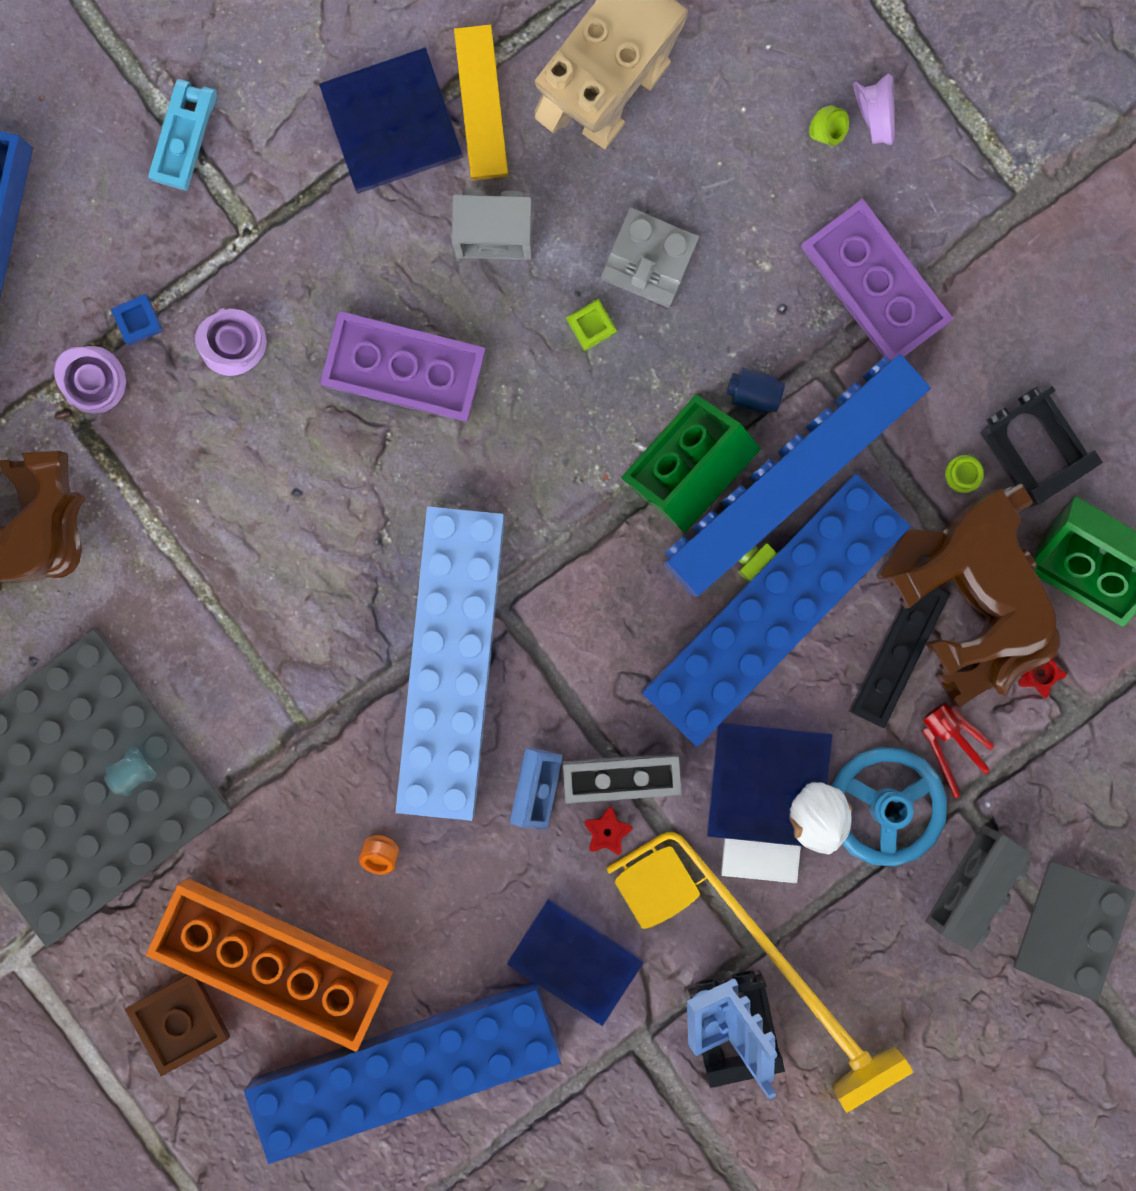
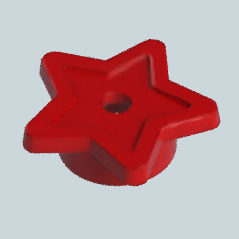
M1053 658L1046 665L1023 673L1018 681V685L1020 687H1035L1042 697L1047 698L1051 686L1056 681L1066 678L1067 675L1057 667ZM1039 669H1042L1044 671V674L1042 676H1038L1037 671Z
M608 807L599 819H586L584 821V825L592 834L589 846L591 852L607 848L616 855L622 853L621 839L632 831L633 826L618 821L613 807ZM605 829L611 830V834L609 836H606L604 834Z

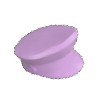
M888 73L876 85L866 87L855 81L853 87L856 100L870 130L872 144L883 142L887 145H892L895 141L894 76Z
M219 309L217 313L202 321L195 334L196 348L206 365L214 372L227 376L243 374L257 365L265 353L267 344L265 329L258 319L243 310Z
M85 346L69 348L59 355L54 364V378L58 388L61 390L66 401L80 411L91 414L107 412L119 403L125 393V371L116 356L102 347Z

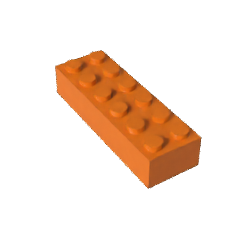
M189 878L177 885L145 955L355 1052L358 1051L394 973L387 968Z

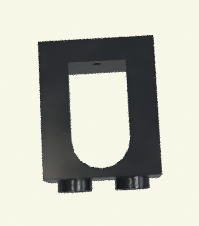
M1037 386L1018 398L1021 404L1010 413L1006 407L986 419L990 426L980 432L1014 485L1022 484L1033 502L1029 507L1040 505L1103 463L1095 450L1090 452L1085 450L1050 397V394L1056 391L1053 386L1042 392ZM1020 414H1030L1040 421L1067 462L1066 466L1040 483L1036 482L1007 435V427L1010 421Z
M752 970L733 974L732 978L738 983V993L743 992L750 1000L751 1016L759 1013L763 1019V1033L772 1032L775 1036L777 1058H775L774 1074L785 1072L765 987L767 985L763 975H755V972ZM715 978L698 981L695 983L696 988L688 989L689 997L692 999L698 992L703 990L709 991L728 981L718 983V980ZM719 1045L702 1053L710 1088L754 1079L740 1056L722 1059Z

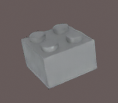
M464 190L462 195H453L452 245L456 258L531 260L533 222L531 197H524V193L519 191H503L501 196H485V192L481 190Z

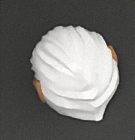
M812 782L806 784L805 788L802 789L792 802L789 820L794 827V837L804 847L829 855L836 851L847 839L851 829L852 807L841 790L822 782Z

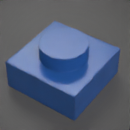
M146 294L111 309L125 344L128 346L164 331L152 302Z

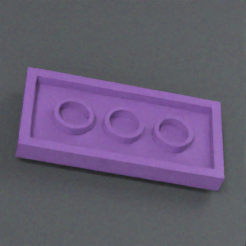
M863 198L800 246L883 357L887 356L890 361L899 354L903 357L954 320Z
M338 311L320 385L468 423L486 348Z

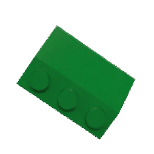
M695 395L621 476V479L665 519L686 533L757 455L761 448L739 422L700 396Z
M1074 496L1053 520L1032 556L1037 565V569L1034 572L1038 578L1124 627L1136 615V531Z

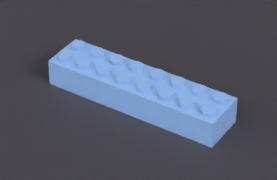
M427 506L395 813L472 821L475 816L505 524L504 514Z

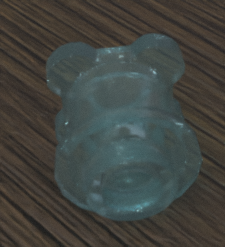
M135 747L126 749L124 751V758L114 765L109 763L105 767L107 775L104 776V780L116 795L122 792L124 795L130 796L133 793L132 789L141 782L152 781L156 778L153 769Z

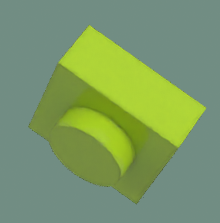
M767 543L763 544L760 548L754 546L739 560L742 566L736 572L747 582L751 581L772 560L777 552Z

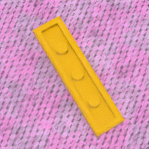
M491 24L454 28L471 181L508 177Z

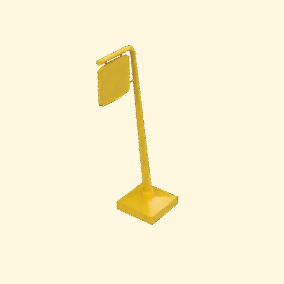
M676 832L662 833L606 867L608 873L611 874L623 866L625 871L615 879V884L642 929L660 924L688 907L700 895L696 885L708 879L850 1058L848 1064L852 1070L831 1086L846 1113L914 1073L905 1057L896 1047L871 1057L868 1051H863L682 835ZM668 839L677 841L704 874L705 878L694 883L673 847L669 846L657 851L655 846ZM648 850H653L654 853L644 857L629 868L626 866L627 863Z

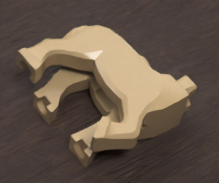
M596 0L564 44L535 79L536 87L542 94L535 109V119L549 131L555 133L559 129L566 127L571 118L584 126L582 132L584 136L606 150L626 124L621 118L622 110L639 85L651 91L670 66L671 60L668 56L685 24L688 9L677 0Z

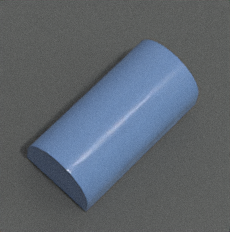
M525 748L510 824L522 828L548 829L563 755L539 749Z

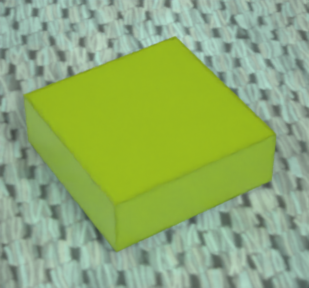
M599 299L566 317V321L584 352L617 334L615 326Z

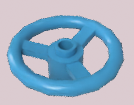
M877 747L859 753L839 770L832 784V787L841 790L843 794L846 791L869 804V812L872 818L880 824V851L860 843L851 832H849L847 839L842 843L851 855L871 865L896 867L919 859L936 844L946 824L948 799L940 776L924 758L904 748ZM879 762H896L915 770L921 778L901 791L893 788H882L875 791L853 777L867 766ZM930 792L932 798V817L924 834L911 846L896 851L897 830L904 828L910 823L914 813L912 803ZM892 801L894 804L893 810L890 813H885L886 805Z

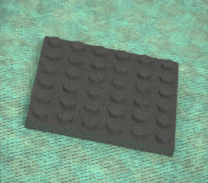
M98 629L92 630L0 699V886L46 948L54 944L232 810Z

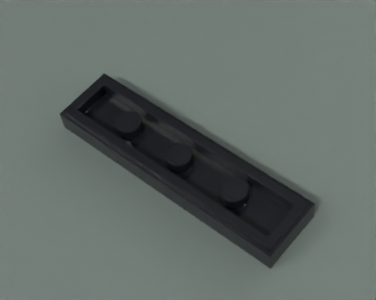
M936 587L911 608L905 609L901 603L849 712L885 729L951 594L950 592Z

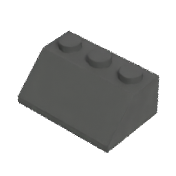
M983 825L925 922L945 938L973 952L976 945L981 946L987 939L991 927L988 925L996 913L1000 914L1006 908L1010 900L1009 891L1015 881L1022 880L1030 867L1028 860L1032 853L1005 835Z
M1049 860L1013 967L1063 990L1099 1001L1135 891L1118 883Z

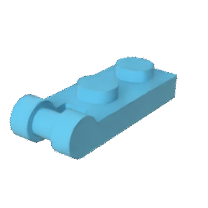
M181 79L176 81L148 175L151 181L188 191L208 119L216 103V89L206 86L199 89L192 87L191 82ZM188 101L197 104L195 112L184 109Z

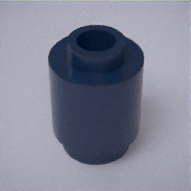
M742 367L739 374L732 373L726 395L732 396L731 404L762 413H767L768 410L777 412L783 396L785 383L777 381L776 376Z

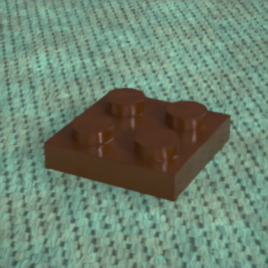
M187 974L124 1009L160 1076L222 1044L231 1037L202 982Z

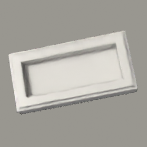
M724 836L720 874L721 876L797 883L801 845Z

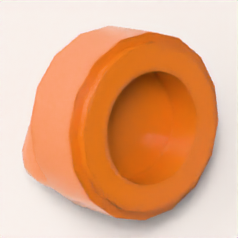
M369 836L365 839L361 848L359 863L365 870L373 874L383 875L391 873L397 864L399 846L394 840L386 836Z

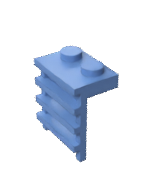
M732 979L709 991L703 990L695 994L692 999L687 1001L688 1045L695 1056L729 1040L767 1098L775 1097L776 1092L770 1084L774 1081L775 1058H777L775 1036L772 1032L763 1033V1019L759 1013L754 1016L750 1015V1000L747 996L739 999L738 983L736 980Z

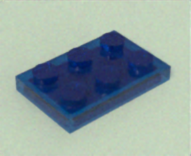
M549 898L507 960L508 966L601 1026L604 1025L644 963L642 958Z

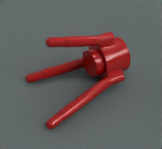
M944 702L922 718L926 728L921 732L931 745L953 797L959 798L960 792L937 738L940 737L945 742L953 737L984 774L989 773V767L959 731L962 728L965 729L989 750L994 748V744L962 717L955 706L950 708Z

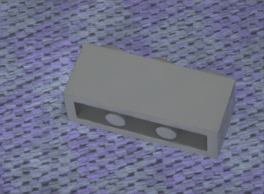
M676 753L563 761L566 804L682 795L679 756Z

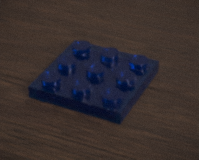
M426 47L319 84L357 194L463 158Z
M722 722L717 727L707 837L803 846L794 837V827L789 820L790 808L792 807L793 800L805 788L806 784L812 782L828 784L832 734Z

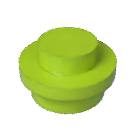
M961 455L952 459L945 470L947 484L951 489L959 493H969L976 490L984 478V470L981 463L969 455Z

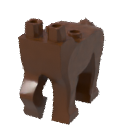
M62 451L22 453L24 461L0 460L2 473L14 484L20 498L21 507L20 512L6 527L0 526V591H2V583L30 582L50 577H65L73 573L80 563L82 546L77 528V516L81 505L85 501V497L80 493L70 492L68 453Z
M1018 484L1013 488L1008 487L1004 490L1002 488L991 490L983 494L955 514L940 532L908 530L897 541L889 559L876 575L878 579H888L891 586L895 585L902 596L899 600L905 609L911 608L927 593L951 579L964 599L975 610L985 616L982 631L971 639L960 642H949L941 639L926 642L930 652L934 651L941 661L939 667L943 673L935 676L953 706L959 708L993 687L999 694L1007 696L1012 684L1019 676L1046 665L1057 655L1060 647V635L1056 628V614L1047 592L1034 572L1037 569L1036 562L1026 549L1021 550L1017 541L1016 532L1021 522L1017 513L1033 504L1022 484ZM920 556L929 558L924 563L916 566ZM974 664V666L967 671H957L964 666Z

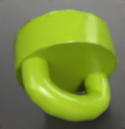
M833 105L823 107L815 114L809 126L810 137L826 145H838L846 137L849 130L848 113L846 110Z

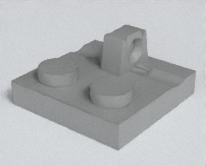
M630 207L602 272L601 280L670 308L700 236Z

